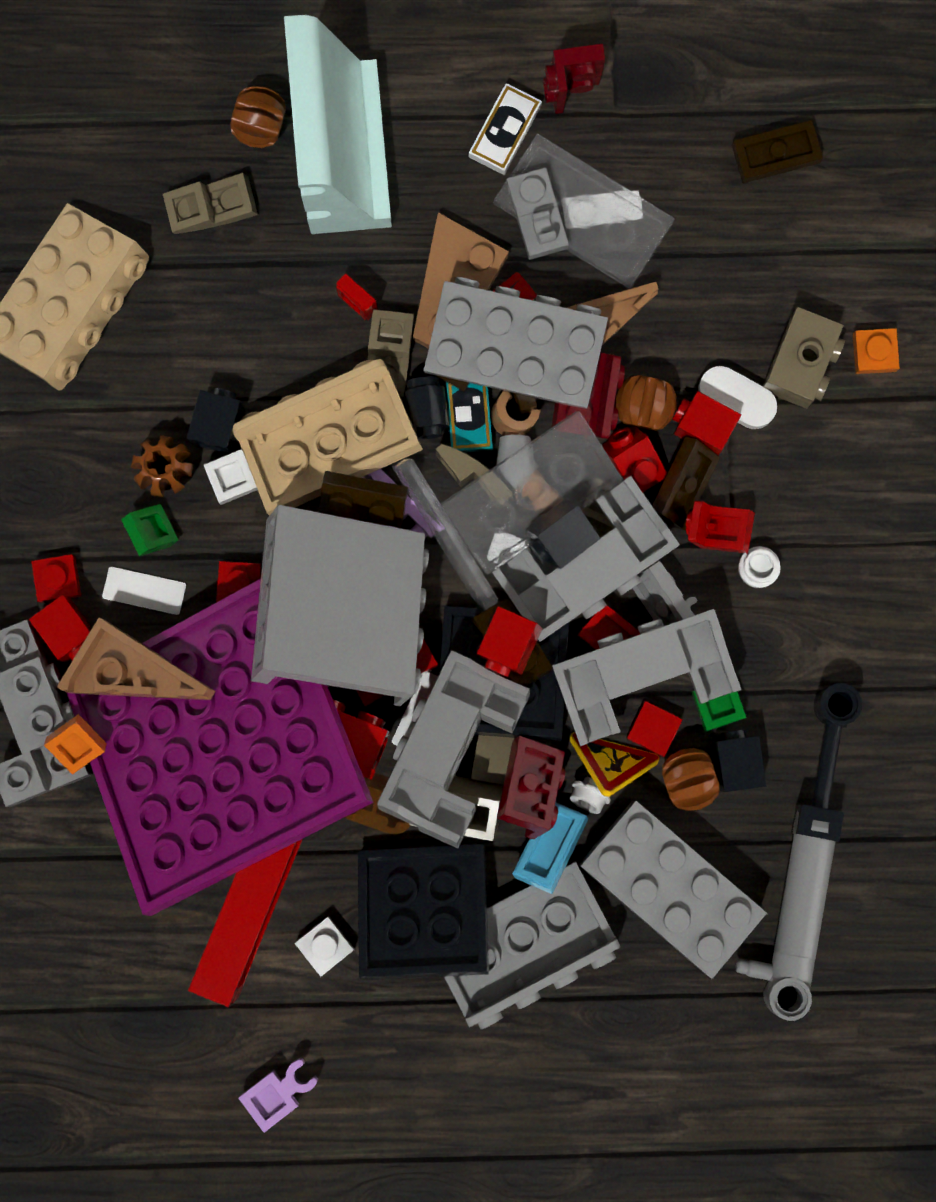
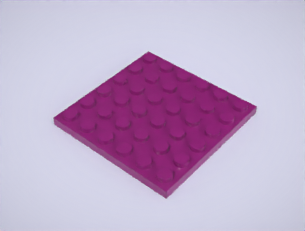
M261 579L142 643L214 689L216 692L211 700L75 694L66 692L74 717L79 714L107 743L105 752L90 763L142 915L152 916L373 803L328 686L277 676L268 684L251 681Z

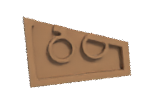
M438 213L413 340L429 349L444 281L454 283L456 277L467 278L479 282V289L489 291L506 262L509 251Z

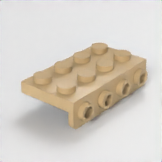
M67 203L0 302V354L43 379L55 389L62 390L67 383L74 379L79 365L89 350L98 343L101 332L111 317L120 310L124 297L134 282L144 274L149 260L148 254L133 239Z
M382 359L363 361L357 364L353 370L336 378L329 377L323 379L314 388L299 395H288L282 398L277 405L266 410L248 413L233 425L232 430L235 438L241 445L261 500L269 516L278 505L295 508L321 496V486L325 471L361 478L423 450L391 373Z

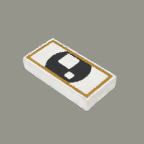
M506 83L469 151V158L505 175L540 110L542 101Z

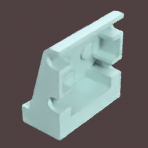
M309 15L284 16L298 186L301 189V198L305 212H307L311 234L392 227L377 59L360 61L316 17Z

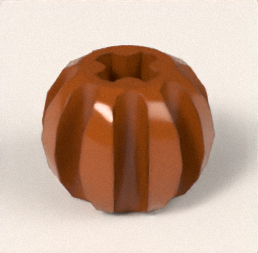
M254 85L244 88L238 94L230 123L232 134L249 147L264 148L273 145L279 138L286 112L284 99L276 91L266 86Z
M642 375L628 377L616 395L618 417L624 424L655 431L663 429L672 420L677 409V396L673 386L669 382L658 378Z
M160 435L159 443L153 446L150 438H148L139 445L145 450L142 456L133 455L131 468L142 469L139 474L134 476V481L140 489H145L152 484L150 491L152 496L165 497V490L169 486L177 494L185 488L179 482L180 478L183 476L192 477L194 464L182 463L191 453L184 443H180L172 448L174 443L173 437ZM165 458L169 464L165 466L166 473L160 475L156 468L160 467L159 460Z
M696 748L681 749L670 755L662 766V776L669 797L677 808L687 811L700 810L712 804L719 795L721 787L711 757L705 751Z

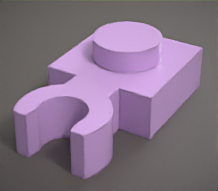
M298 1058L290 1064L286 1071V1076L282 1080L273 1070L239 1096L238 1099L263 1133L299 1106L298 1101L293 1096L294 1093L308 1092L317 1084L318 1078L316 1075L307 1082L297 1080L295 1072L305 1063L303 1058Z

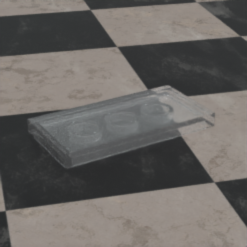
M537 133L509 177L546 167L569 243V248L566 250L631 289L673 225L675 218ZM505 182L495 197L493 204L516 218Z
M575 411L439 505L484 574L488 575L529 547L528 544L533 540L525 529L561 501L566 499L577 504L582 510L624 480L581 412Z

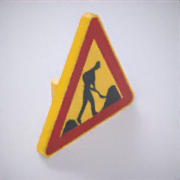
M575 732L571 733L569 739L601 794L608 797L655 767L660 759L657 754L603 739L580 746Z

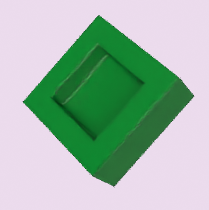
M161 504L130 512L121 519L139 556L171 547L179 541Z
M695 691L691 692L705 732L747 718L737 691L699 704Z

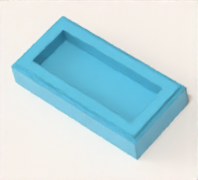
M556 802L555 806L558 807V816L555 825L550 831L541 836L529 839L512 873L515 879L550 894H553L588 822L587 815Z

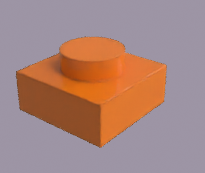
M897 328L856 330L853 333L856 374L897 372L900 369Z
M79 714L48 735L44 746L72 775L104 753L107 745Z

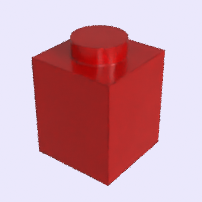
M697 391L692 402L686 398L683 399L672 420L679 423L674 435L683 440L685 436L698 439L719 456L742 414Z
M61 595L29 619L55 657L65 663L69 660L73 661L92 629L71 598L65 595Z
M498 606L477 652L478 655L487 660L484 667L505 677L509 676L510 671L522 675L540 636L542 627L534 621Z

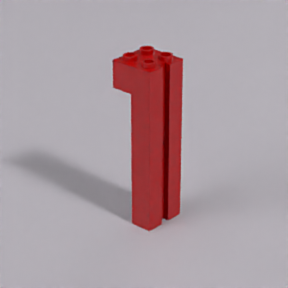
M333 699L363 777L372 780L391 733L383 729L385 724L383 719L363 711L359 712L357 718L344 713L347 706ZM303 839L236 872L188 988L189 992L229 1007L238 999Z

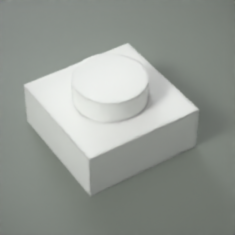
M242 449L204 464L220 505L258 490Z
M329 916L294 943L320 977L354 950V947Z

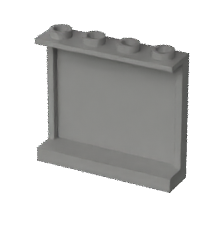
M278 505L266 520L251 681L268 684L277 676L394 696V705L401 706L416 694L421 681V671L416 668L417 653L421 650L424 638L423 629L419 628V616L426 602V590L421 588L422 574L426 571L429 560V552L427 549H424L425 533Z

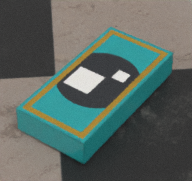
M446 383L451 447L463 453L492 451L488 387L470 383L464 393Z

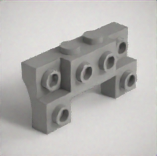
M631 476L596 500L614 529L601 537L600 540L562 569L556 568L548 575H545L526 548L492 572L522 617L534 621L542 627L538 638L540 642L581 613L588 619L607 606L603 600L604 597L616 589L620 595H623L641 582L637 574L680 545Z
M714 609L664 626L662 619L638 626L640 633L638 636L626 640L623 639L622 633L609 636L597 641L600 649L552 665L580 746L620 732L609 700L679 675L689 674L699 704L742 690Z
M27 619L0 630V700L22 755L0 763V794L5 807H13L92 775L88 764L72 775L44 746L46 737L71 720L74 714L70 702H63L57 688L62 679L55 663L48 664L35 628Z
M451 650L428 699L421 698L414 710L412 721L416 724L410 736L406 737L403 735L395 749L393 759L397 760V763L377 802L378 809L418 827L419 831L459 848L476 812V804L447 792L480 721L483 720L513 733L530 697V689L497 675L472 659Z

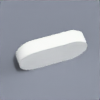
M716 366L707 370L699 382V392L742 414L737 423L747 428H763L776 415L777 401L772 392L728 367Z

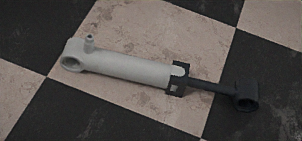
M836 683L823 688L814 700L815 715L826 726L812 806H795L791 834H794L772 964L741 959L736 963L737 973L769 981L763 991L766 1007L773 1014L787 1021H796L803 1018L809 1012L812 1004L810 989L835 842H840L844 812L828 809L842 728H847V724L854 722L862 710V698L859 692L853 686L846 683ZM833 694L841 695L847 703V710L841 717L831 713L828 707V701ZM786 986H793L797 992L796 1003L790 1008H781L777 1000L779 991Z

